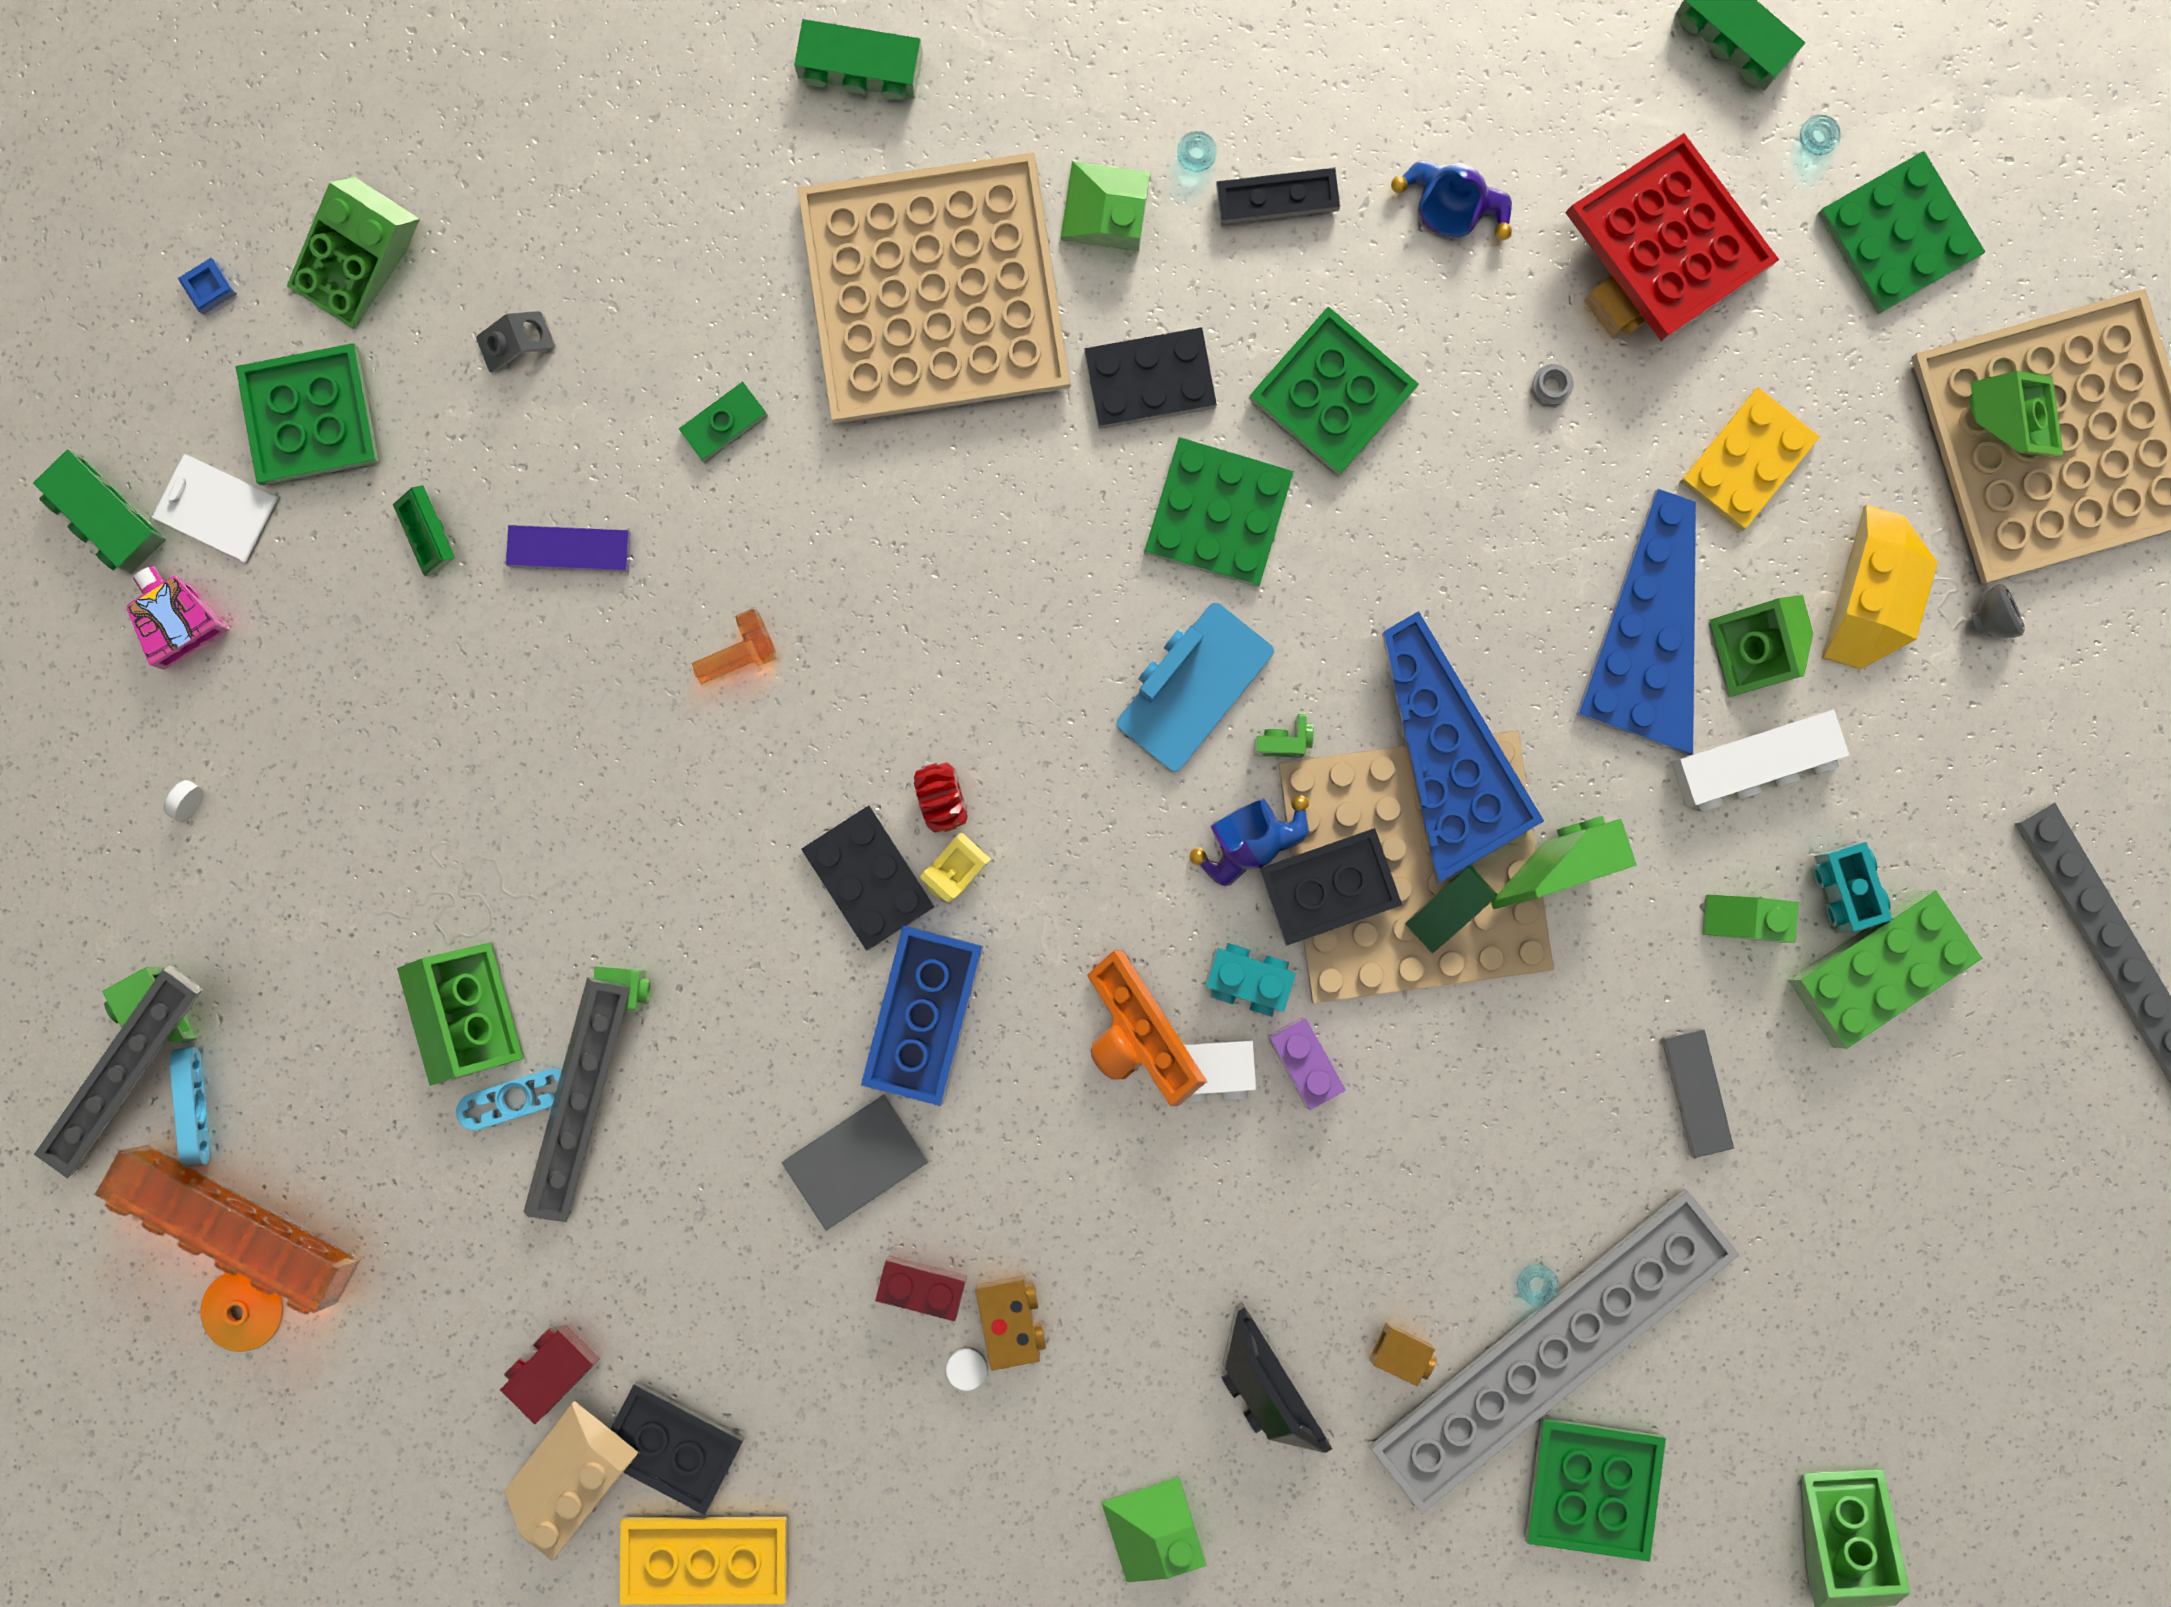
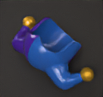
M1417 161L1402 177L1396 176L1391 181L1392 190L1398 194L1404 193L1407 186L1414 183L1424 186L1418 212L1423 222L1441 235L1448 237L1466 236L1475 228L1483 214H1492L1496 218L1498 225L1495 229V236L1499 240L1505 241L1512 235V227L1509 225L1512 210L1510 195L1499 189L1487 186L1484 177L1469 165L1453 163L1443 167L1428 161Z
M1302 795L1295 796L1292 799L1291 806L1295 812L1293 820L1289 823L1277 820L1264 798L1234 811L1211 825L1216 842L1223 853L1220 862L1208 859L1206 852L1201 848H1194L1190 852V860L1192 863L1200 865L1209 877L1219 885L1229 886L1233 884L1247 869L1261 868L1269 864L1280 851L1294 847L1306 840L1309 836L1306 809L1309 806L1308 799Z

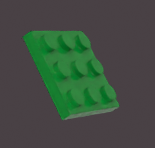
M1925 151L1890 169L1818 212V215L1878 315L1985 253V250Z
M1328 306L1250 394L1249 399L1334 473L1340 476L1415 391L1419 383Z
M351 343L235 366L257 484L261 486L379 463L357 345Z
M1179 437L1144 554L1259 588L1294 471Z
M1541 1417L1525 1535L1527 1544L1650 1562L1666 1437L1659 1434Z

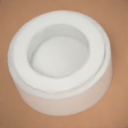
M190 780L179 782L169 792L165 800V814L178 822L187 820L201 803L203 789Z
M974 1348L958 1349L948 1360L946 1367L947 1378L959 1390H974L986 1378L988 1370L987 1361L983 1354Z

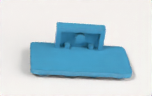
M1212 603L1197 622L1190 626L1185 633L1179 629L1174 633L1164 646V649L1169 653L1159 665L1152 661L1140 675L1138 680L1143 685L1139 689V693L1117 719L1119 730L1173 772L1179 771L1274 653L1271 644L1219 603Z

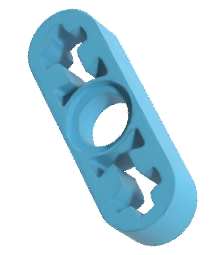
M196 1047L174 1049L170 1056V1074L178 1157L183 1167L207 1165L210 1159V1139L201 1054Z
M562 1069L544 1070L468 1094L457 1105V1119L466 1129L479 1130L550 1108L554 1101V1093L537 1096L541 1104L536 1106V1094L529 1082L534 1080V1088H539L550 1084V1076L552 1075L556 1081H559ZM512 1087H518L526 1094V1104L519 1111L511 1110L505 1103V1095ZM494 1092L496 1093L495 1101L491 1097V1093ZM473 1100L476 1101L477 1105L495 1102L502 1117L497 1118L496 1109L483 1113L481 1115L482 1122L478 1123L476 1117L469 1118L467 1110L473 1108Z

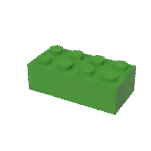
M1937 890L1919 892L1890 912L1893 920L1863 929L1788 979L1833 1048L1848 1049L1983 959Z

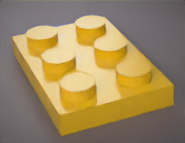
M1757 387L1680 482L1739 530L1743 531L1775 494L1820 436Z

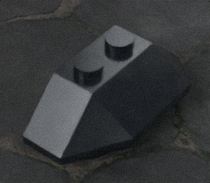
M1243 1302L1236 1305L1223 1358V1365L1227 1373L1221 1378L1233 1398L1241 1394L1249 1409L1245 1410L1243 1414L1255 1433L1263 1430L1268 1440L1322 1453L1332 1450L1328 1439Z

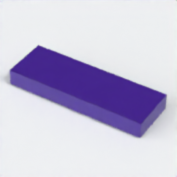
M508 525L506 565L508 567L629 572L631 532L629 530Z

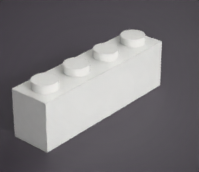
M1833 709L1673 761L1671 764L1686 808L1699 805L1701 812L1724 805L1722 797L1737 792L1740 800L1762 793L1760 784L1775 780L1777 787L1799 781L1801 780L1799 772L1813 768L1815 775L1836 769L1839 767L1837 759L1850 756Z

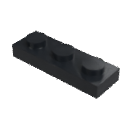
M1336 168L1216 182L1221 225L1335 212L1340 209Z

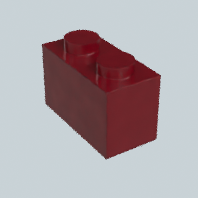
M889 1255L885 1260L875 1301L955 1322L968 1275Z
M567 1325L560 1328L557 1332L550 1327L533 1344L538 1351L527 1362L521 1357L504 1374L509 1381L500 1391L534 1425L600 1360Z

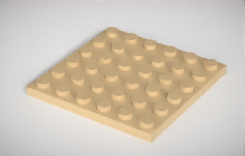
M1034 152L798 187L827 394L833 424L1070 388Z
M2146 289L1919 352L1911 357L1982 585L2171 531V368ZM2013 371L2053 377L2064 456L2048 457L2019 453L1979 425L1969 406V397L1972 394L1970 382Z
M1519 730L1494 733V738L1527 791ZM1407 745L1278 764L1286 823L1293 820L1295 810L1291 806V801L1295 796H1305L1309 801V806L1306 809L1309 836L1302 843L1290 848L1291 857L1375 828L1402 905L1303 940L1312 1003L1554 970L1543 896L1494 910L1490 902L1433 954L1405 925V922L1464 870L1462 869L1438 884L1436 882ZM1533 828L1471 864L1497 894L1536 851Z

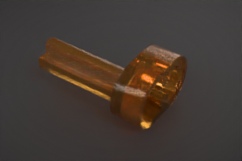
M755 607L735 616L743 641L691 663L694 675L698 678L701 685L753 662L759 667L777 659V653L760 613Z

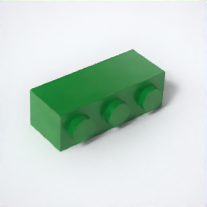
M1683 0L1675 13L1686 30L1693 34H1699L1710 44V48L1716 56L1723 60H1729L1740 70V74L1745 81L1753 86H1759L1764 91L1806 43L1757 0Z
M802 19L794 67L798 79H803L805 84L813 87H825L826 84L842 86V89L855 94H863L866 90L881 92L882 96L892 100H903L905 96L915 98L923 55L921 38Z
M68 449L33 482L43 493L39 498L40 501L56 515L62 512L71 521L67 526L69 530L85 543L90 540L99 549L95 555L113 571L120 568L133 573L166 540L82 456Z

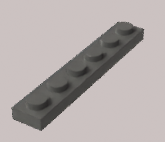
M171 965L162 969L34 1155L64 1177L69 1178L73 1175L201 994L203 988Z
M589 977L586 979L523 1211L528 1217L567 1222L630 988L626 984Z

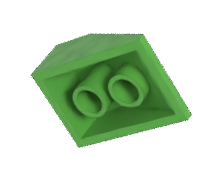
M1602 815L1557 829L1559 837L1543 842L1498 893L1497 897L1491 902L1493 910L1536 899L1637 866L1622 819L1605 823Z
M1884 1469L1803 1474L1801 1481L1806 1564L1814 1607L1896 1606L1910 1594V1588Z

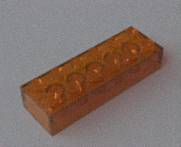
M150 1145L119 1150L95 1193L96 1196L106 1201L105 1207L110 1211L122 1216L131 1214L142 1220L141 1226L147 1231L160 1236H164L166 1233L179 1240L177 1243L178 1247L194 1255L203 1253L215 1260L214 1266L219 1270L231 1275L240 1273L251 1279L250 1285L265 1294L272 1295L275 1292L288 1299L286 1304L290 1308L303 1314L316 1313L338 1303L361 1261L358 1257L195 1169L183 1167L180 1161Z

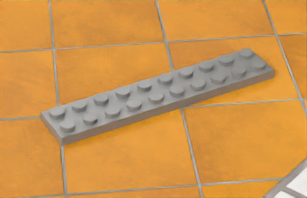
M1684 1189L1372 1443L1369 1448L1418 1510L1424 1514L1736 1259L1739 1253L1693 1196Z

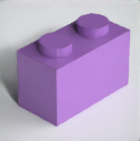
M1301 1017L1267 1036L1307 1109L1312 1110L1346 1091L1306 1018Z

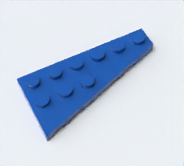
M1657 489L1653 494L1576 715L1690 756L1693 755L1696 502Z
M1418 611L1385 630L1382 636L1436 882L1438 884L1544 822Z

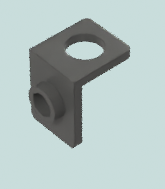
M540 311L505 314L476 337L489 372L498 371L521 353L548 351L555 346L543 314ZM524 322H529L537 328L540 334L538 342L531 340L525 334Z

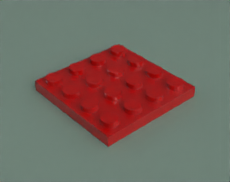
M1685 133L1577 201L1565 212L1661 342L1772 267L1779 260Z

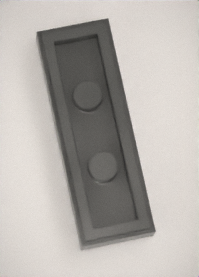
M1700 1029L1662 1038L1691 1156L1698 1158L1734 1149L1705 1030Z

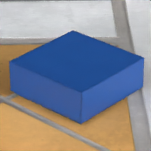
M212 257L178 278L196 309L202 315L237 294L217 261Z

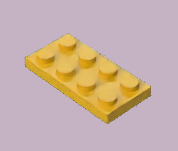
M623 1517L621 1519L620 1605L786 1603L787 1517Z

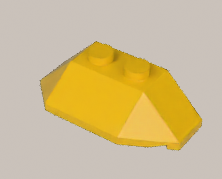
M1869 505L1864 506L1824 647L1823 659L1862 669L1917 640L1938 562L1905 516Z

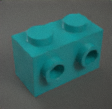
M1867 841L1850 844L1814 856L1817 865L1813 866L1815 879L1820 888H1825L1830 902L1826 905L1828 918L1834 927L1838 926L1840 933L1856 932L1893 920L1890 913V900L1887 892L1881 886L1877 874V861L1874 853L1868 847Z
M1227 943L1225 950L1216 948L1204 987L1212 989L1211 998L1233 1005L1236 997L1250 1001L1249 1010L1273 1017L1274 1010L1285 1011L1296 976L1295 972L1287 970L1289 962L1267 955L1264 962L1248 958L1251 950Z

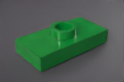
M742 381L678 429L705 463L768 415Z
M424 486L411 487L393 503V507L424 576L438 573L455 559V556L445 536L442 522L437 517Z

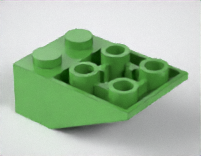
M355 177L329 182L287 287L349 327L355 328L406 253L420 219Z

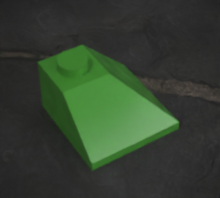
M1072 161L1061 240L1139 251L1150 172Z
M2013 371L1970 382L1972 394L1969 397V406L1979 425L2019 453L2048 457L2064 456L2053 377Z
M1803 595L1777 598L1710 619L1730 697L1805 675L1813 630Z
M1179 1476L1102 1501L1105 1516L1127 1582L1169 1579L1207 1566Z

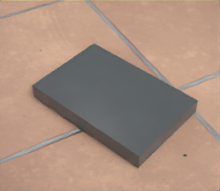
M883 1094L781 1163L827 1231L929 1161L885 1094Z

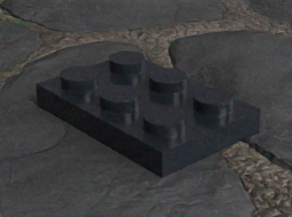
M1202 327L1084 348L1099 429L1214 409L1217 406Z
M869 805L801 849L866 951L901 930L902 926L909 925L935 908Z
M1375 828L1258 869L1285 946L1402 905Z
M638 1382L634 1383L610 1429L639 1452L625 1469L624 1474L703 1515L707 1513L745 1439Z

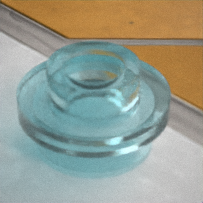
M1827 115L1810 117L1800 130L1802 146L1814 155L1830 153L1839 144L1841 138L1838 123ZM1821 131L1825 136V141H1817L1813 136V132Z
M1190 132L1179 141L1177 157L1180 164L1189 171H1204L1216 159V144L1212 137L1204 132ZM1194 147H1199L1203 150L1204 155L1201 158H1193L1189 151Z
M1532 1264L1520 1272L1517 1278V1290L1521 1298L1527 1303L1535 1306L1545 1305L1556 1296L1558 1279L1555 1273L1547 1266ZM1535 1277H1541L1544 1282L1543 1288L1537 1292L1532 1291L1530 1288L1531 1280Z

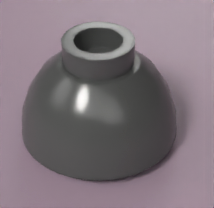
M1998 584L1991 588L1981 599L1978 610L1971 613L1974 625L1980 635L1988 632L1999 638H2016L2022 636L2025 631L2020 611L2005 585Z

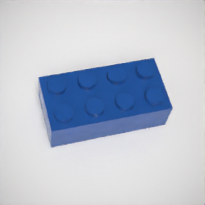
M902 926L861 1086L938 1106L943 1104L984 946Z

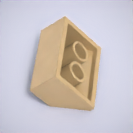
M574 1401L504 1491L519 1534L553 1561L639 1452Z

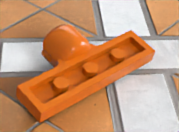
M1114 950L1087 974L1113 1018L1111 1027L1093 1042L1090 1051L1091 1057L1104 1075L1115 1080L1126 1079L1143 1064L1169 1105L1180 1106L1201 1088L1207 1080L1125 953L1121 950Z

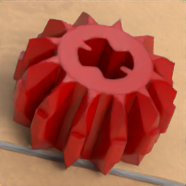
M948 762L930 764L923 769L917 770L914 775V786L919 807L927 827L936 833L954 830L956 827L966 824L968 818L967 809L955 769Z

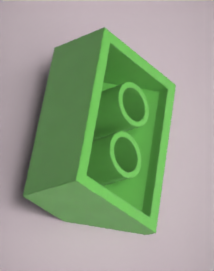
M491 942L421 958L397 968L429 1086L523 1059Z

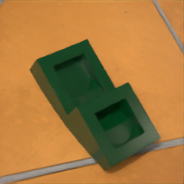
M1469 865L1445 885L1436 896L1414 913L1405 922V925L1433 954L1492 902L1498 894Z

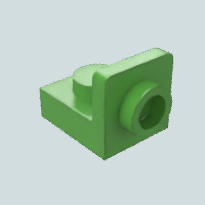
M1298 713L1296 716L1295 737H1288V730L1266 729L1264 730V736L1257 735L1254 740V756L1302 758L1305 755L1306 748L1313 747L1314 726L1313 724H1306L1307 714Z
M595 967L594 979L626 984L630 988L625 1010L642 1011L643 1003H649L651 980L645 979V970Z

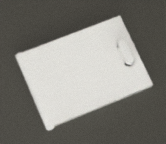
M183 454L152 518L239 559L241 563H246L278 500V496L266 493L187 454Z

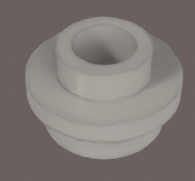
M1548 364L1539 369L1535 374L1532 384L1533 391L1540 401L1551 405L1559 404L1565 401L1571 394L1573 378L1565 367L1558 364ZM1546 380H1556L1559 384V389L1557 391L1548 390L1545 384Z

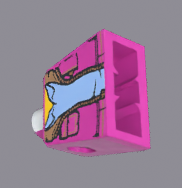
M154 566L147 567L134 575L133 580L143 595L127 605V611L150 666L165 670L229 630L224 621L186 580L173 576L163 581Z

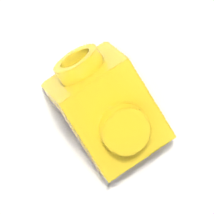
M961 832L952 840L934 863L921 874L920 878L926 883L928 890L934 896L944 899L947 903H951L968 887L991 858Z

